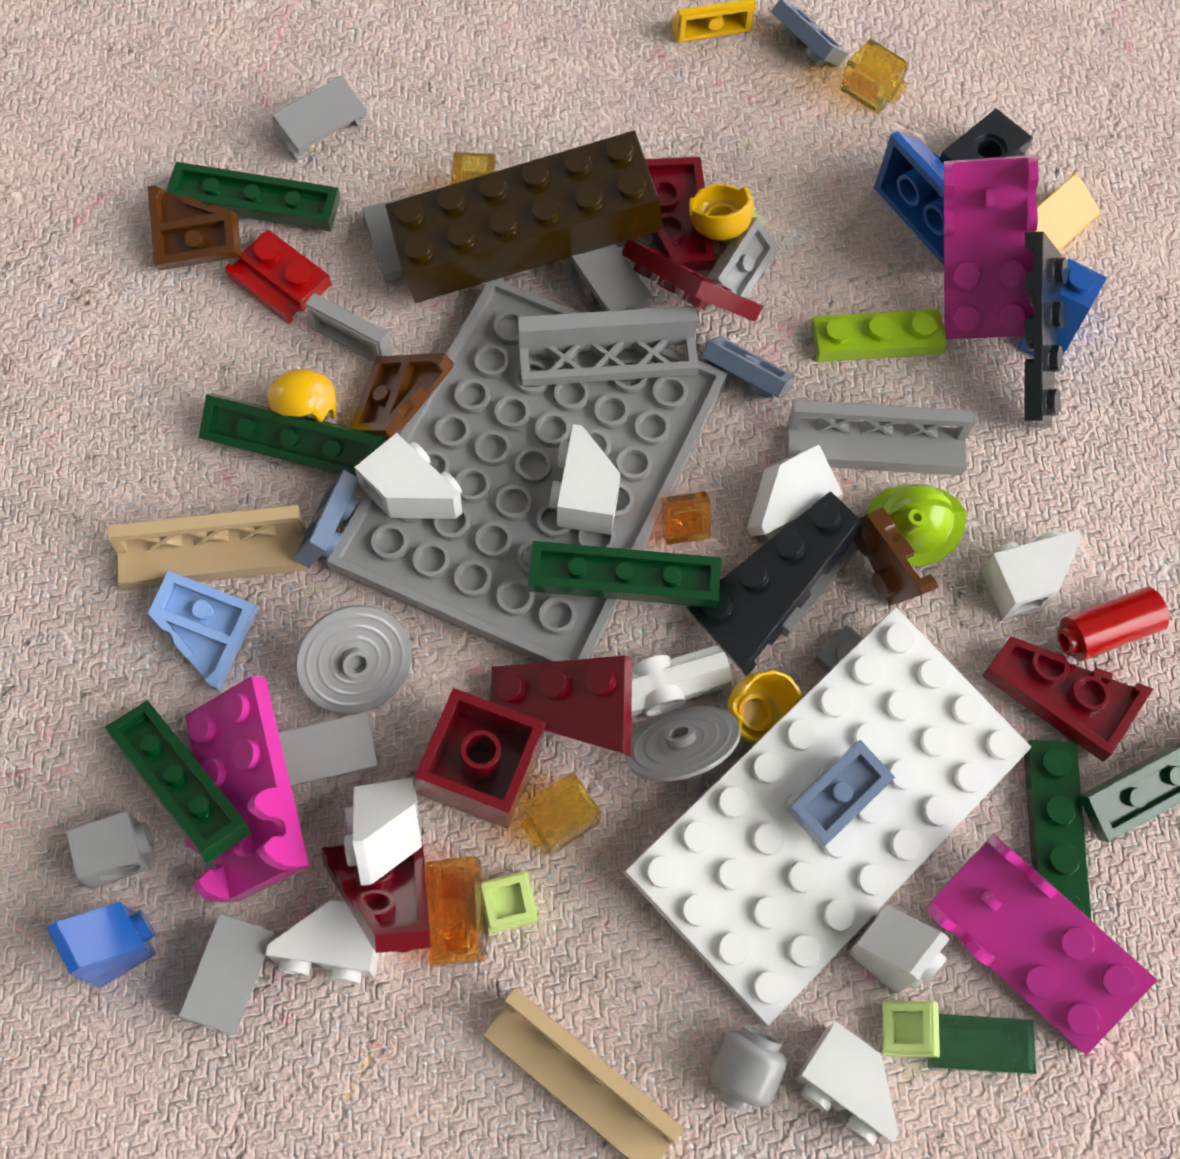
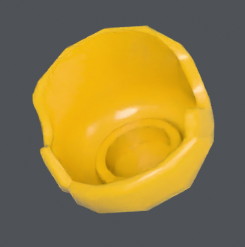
M715 183L700 189L693 198L689 199V214L692 224L697 232L709 240L726 241L740 236L749 227L753 217V199H751L747 187L739 189L729 184Z
M292 369L277 377L268 388V406L272 411L282 416L301 417L311 414L316 421L322 422L329 412L332 419L336 418L337 402L335 388L332 382L323 374L310 369Z
M776 670L751 673L737 682L732 689L728 699V712L733 714L738 721L741 732L740 739L754 745L803 696L790 675Z

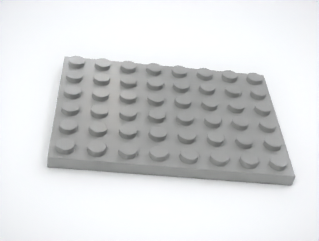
M502 280L489 281L446 353L454 363L452 370L399 434L408 444L416 442L430 458V465L440 474L445 471L457 481L462 490L460 496L463 513L456 519L390 518L365 493L343 531L335 550L327 559L328 567L539 662L591 658L619 599L529 592L528 578L533 541L644 551L726 383L728 372L698 360V375L522 386L518 317L580 312ZM667 347L660 353L670 362L687 361L686 355ZM634 348L623 349L616 356L626 365L638 364L645 357ZM591 351L579 352L572 359L582 368L594 367L601 360ZM548 354L529 355L530 371L550 370L557 361ZM573 424L584 427L621 473L611 535L558 527L557 509L549 508L553 481L562 482L564 468L557 467L561 440L570 441Z

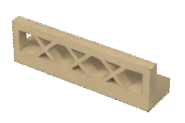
M298 505L107 525V538L118 553V584L122 590L159 587L168 570L197 582L309 570V568L293 560L307 530Z
M514 988L505 999L506 1006L485 1031L483 1037L627 1159H661L685 1128L524 994Z

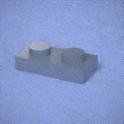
M779 0L772 9L771 13L781 21L778 26L779 30L793 41H797L798 38L807 45L804 50L805 54L817 64L823 66L825 62L840 66L849 55L841 45L797 5L785 0Z
M723 336L710 340L702 354V357L713 362L711 366L728 372L727 377L734 378L737 375L750 383L749 389L765 398H772L773 396L779 398L787 393L796 377Z
M343 470L327 487L293 560L310 568L321 556L329 558L341 538V534L336 531L340 520L345 522L349 518L358 501V498L353 496V492L358 484L356 476Z
M859 740L849 747L786 810L818 846L823 847L849 824L895 776L862 740Z

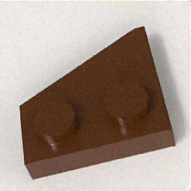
M154 185L147 186L154 266L160 270H167L242 257L238 216L233 211L216 205L209 206L185 195L181 197L166 192Z
M446 353L376 356L350 428L381 435L383 440H388L396 433L399 434L452 370L453 361Z
M883 507L859 518L863 529L855 538V544L859 551L868 557L875 572L873 573L874 585L878 593L883 598H887L890 606L923 595L939 587L931 574L920 578L907 559L913 557L915 551L906 538L899 533L895 523Z

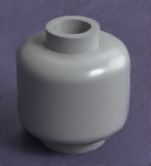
M746 1025L742 1027L741 1032L731 1031L723 1037L709 1071L712 1082L721 1089L718 1098L728 1106L742 1112H748L750 1105L765 1107L771 1104L788 1065L787 1059L779 1051L782 1046L781 1042L762 1031Z

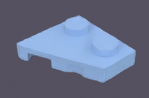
M168 570L148 614L205 678L204 680L213 689L221 692L259 608L253 603Z

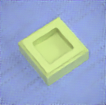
M527 871L478 882L489 935L538 923Z
M882 1001L883 1055L892 1057H940L937 1002Z

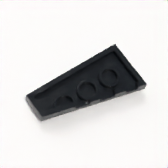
M1044 231L1025 232V249H1031L1034 253V270L1025 272V292L1028 291L1029 303L1031 306H1034V314H1029L1027 319H1025L1024 338H1026L1027 349L1034 350V358L1026 359L1024 363V421L1034 428H1052V418L1059 415L1061 402L1059 389H1054L1055 372H1060L1063 365V349L1061 345H1057L1058 328H1063L1065 324L1064 301H1059L1060 284H1066L1068 262L1066 257H1062V254Z
M831 491L828 492L720 580L717 608L688 606L686 608L715 643L720 645L731 661L747 676L757 665L755 660L767 644L772 646L783 632L781 626L796 607L801 609L812 595L810 589L822 574L830 572L862 531L861 520Z

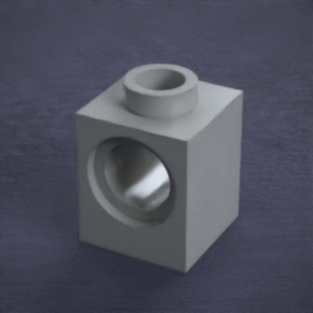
M127 811L66 831L77 880L91 889L151 869L147 853L154 851V844L150 830L145 822L140 824Z

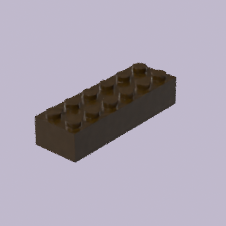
M635 130L385 204L402 273L415 303L663 230L659 198Z

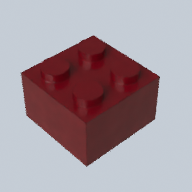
M453 688L414 776L416 794L508 829L542 745L546 722Z

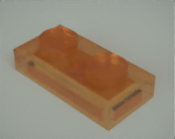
M475 856L426 862L431 942L429 965L445 967L485 962L480 859Z

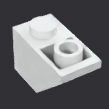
M573 424L570 441L561 440L557 467L564 468L562 482L553 481L549 508L557 509L558 527L611 535L621 473L584 427Z
M398 433L394 434L355 466L360 488L390 518L456 519L463 513L460 496L462 490L457 481L445 471L440 474L430 465V458L416 442L408 444Z
M820 445L803 449L765 468L746 528L750 537L766 534L768 540H770L791 523L790 521L799 517L828 492L831 491L836 497L843 494Z
M1079 529L1061 534L1059 530L1049 531L1037 537L1032 543L1019 546L1017 542H1010L992 551V556L981 573L1002 620L1043 609L1060 590L1082 540Z
M413 777L354 787L353 807L345 808L348 835L344 836V845L348 867H358L361 886L373 884L422 847L421 819Z
M330 900L269 943L266 956L274 963H279L278 971L282 973L309 976L310 968L330 971V980L348 984H360L361 976L375 978L380 953L374 951L346 902Z
M887 905L874 917L847 953L893 993H897L907 986L915 990L923 981L927 983L932 979L947 959L940 951L950 938L943 932Z
M835 1021L826 1027L794 1077V1080L804 1087L800 1094L818 1109L828 1113L832 1107L849 1121L845 1128L864 1143L873 1146L876 1141L881 1145L893 1143L899 1132L882 1055Z

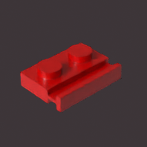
M269 229L241 252L242 257H239L236 263L232 266L228 264L224 268L227 277L288 325L293 321L292 317L299 310L303 312L306 309L305 303L313 293L320 296L332 285L330 276Z

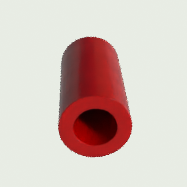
M1147 586L1062 618L1060 629L1057 631V640L1066 655H1071L1077 661H1084L1167 629L1169 625L1168 608L1162 596L1154 588Z

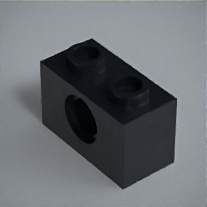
M996 108L942 151L940 159L944 165V161L1027 156L1026 153L1033 137Z

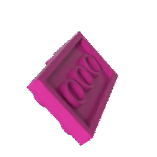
M1036 155L944 161V332L946 340L1024 336L1025 319H1027L1029 314H1034V306H1031L1029 303L1028 291L1025 292V272L1034 270V253L1031 249H1025V232H1036L1038 226L1036 189L1039 182V167Z
M250 676L185 715L193 757L246 821L251 831L249 836L214 859L216 863L215 869L203 872L193 882L195 890L201 896L216 902H239L309 867L267 681L263 677ZM185 836L184 843L192 850L197 852Z
M994 833L925 907L930 916L941 927L951 931L958 937L978 961L996 972L1086 1056L1158 981L1155 976Z

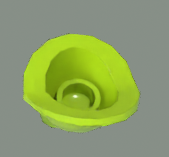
M903 484L888 488L874 497L865 512L866 515L883 507L895 523L899 533L906 538L915 551L914 556L907 559L911 566L924 567L942 561L956 549L965 532L967 511L957 498L943 489L925 484Z

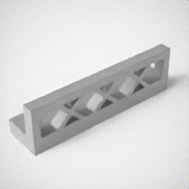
M680 306L518 317L522 386L698 375L699 364L695 342L698 322L696 307ZM685 345L687 361L670 362L660 353L667 346ZM632 348L645 356L638 364L626 365L616 358L623 349ZM591 351L601 358L594 367L582 368L572 359L579 352ZM548 354L557 362L550 370L530 371L529 355Z
M794 400L786 425V458L803 449L820 445L831 468L962 476L967 468L966 438L975 424L974 411ZM801 417H816L818 419H808ZM944 425H945V426H957V427H956V428H953V427H941V426H944Z

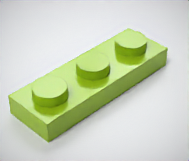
M940 309L814 316L811 323L817 362L944 354L947 347Z

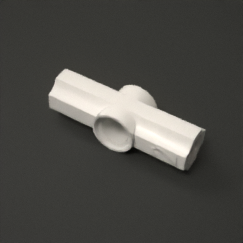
M716 645L670 659L668 655H658L635 664L632 667V716L642 713L649 717L659 716L678 709L688 699L731 687L733 680L725 651L721 649L720 645Z

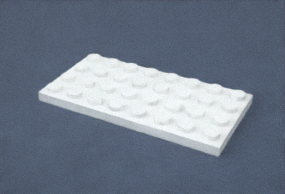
M896 607L622 873L763 1026H769L1030 750L1031 746ZM862 740L895 778L826 846L819 847L789 814L786 808L855 742Z

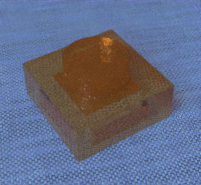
M706 491L661 498L663 537L666 545L711 539L710 499Z

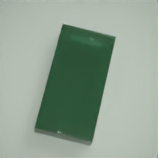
M938 1014L940 1057H927L928 1069L1016 1075L1037 1074L1034 1020Z

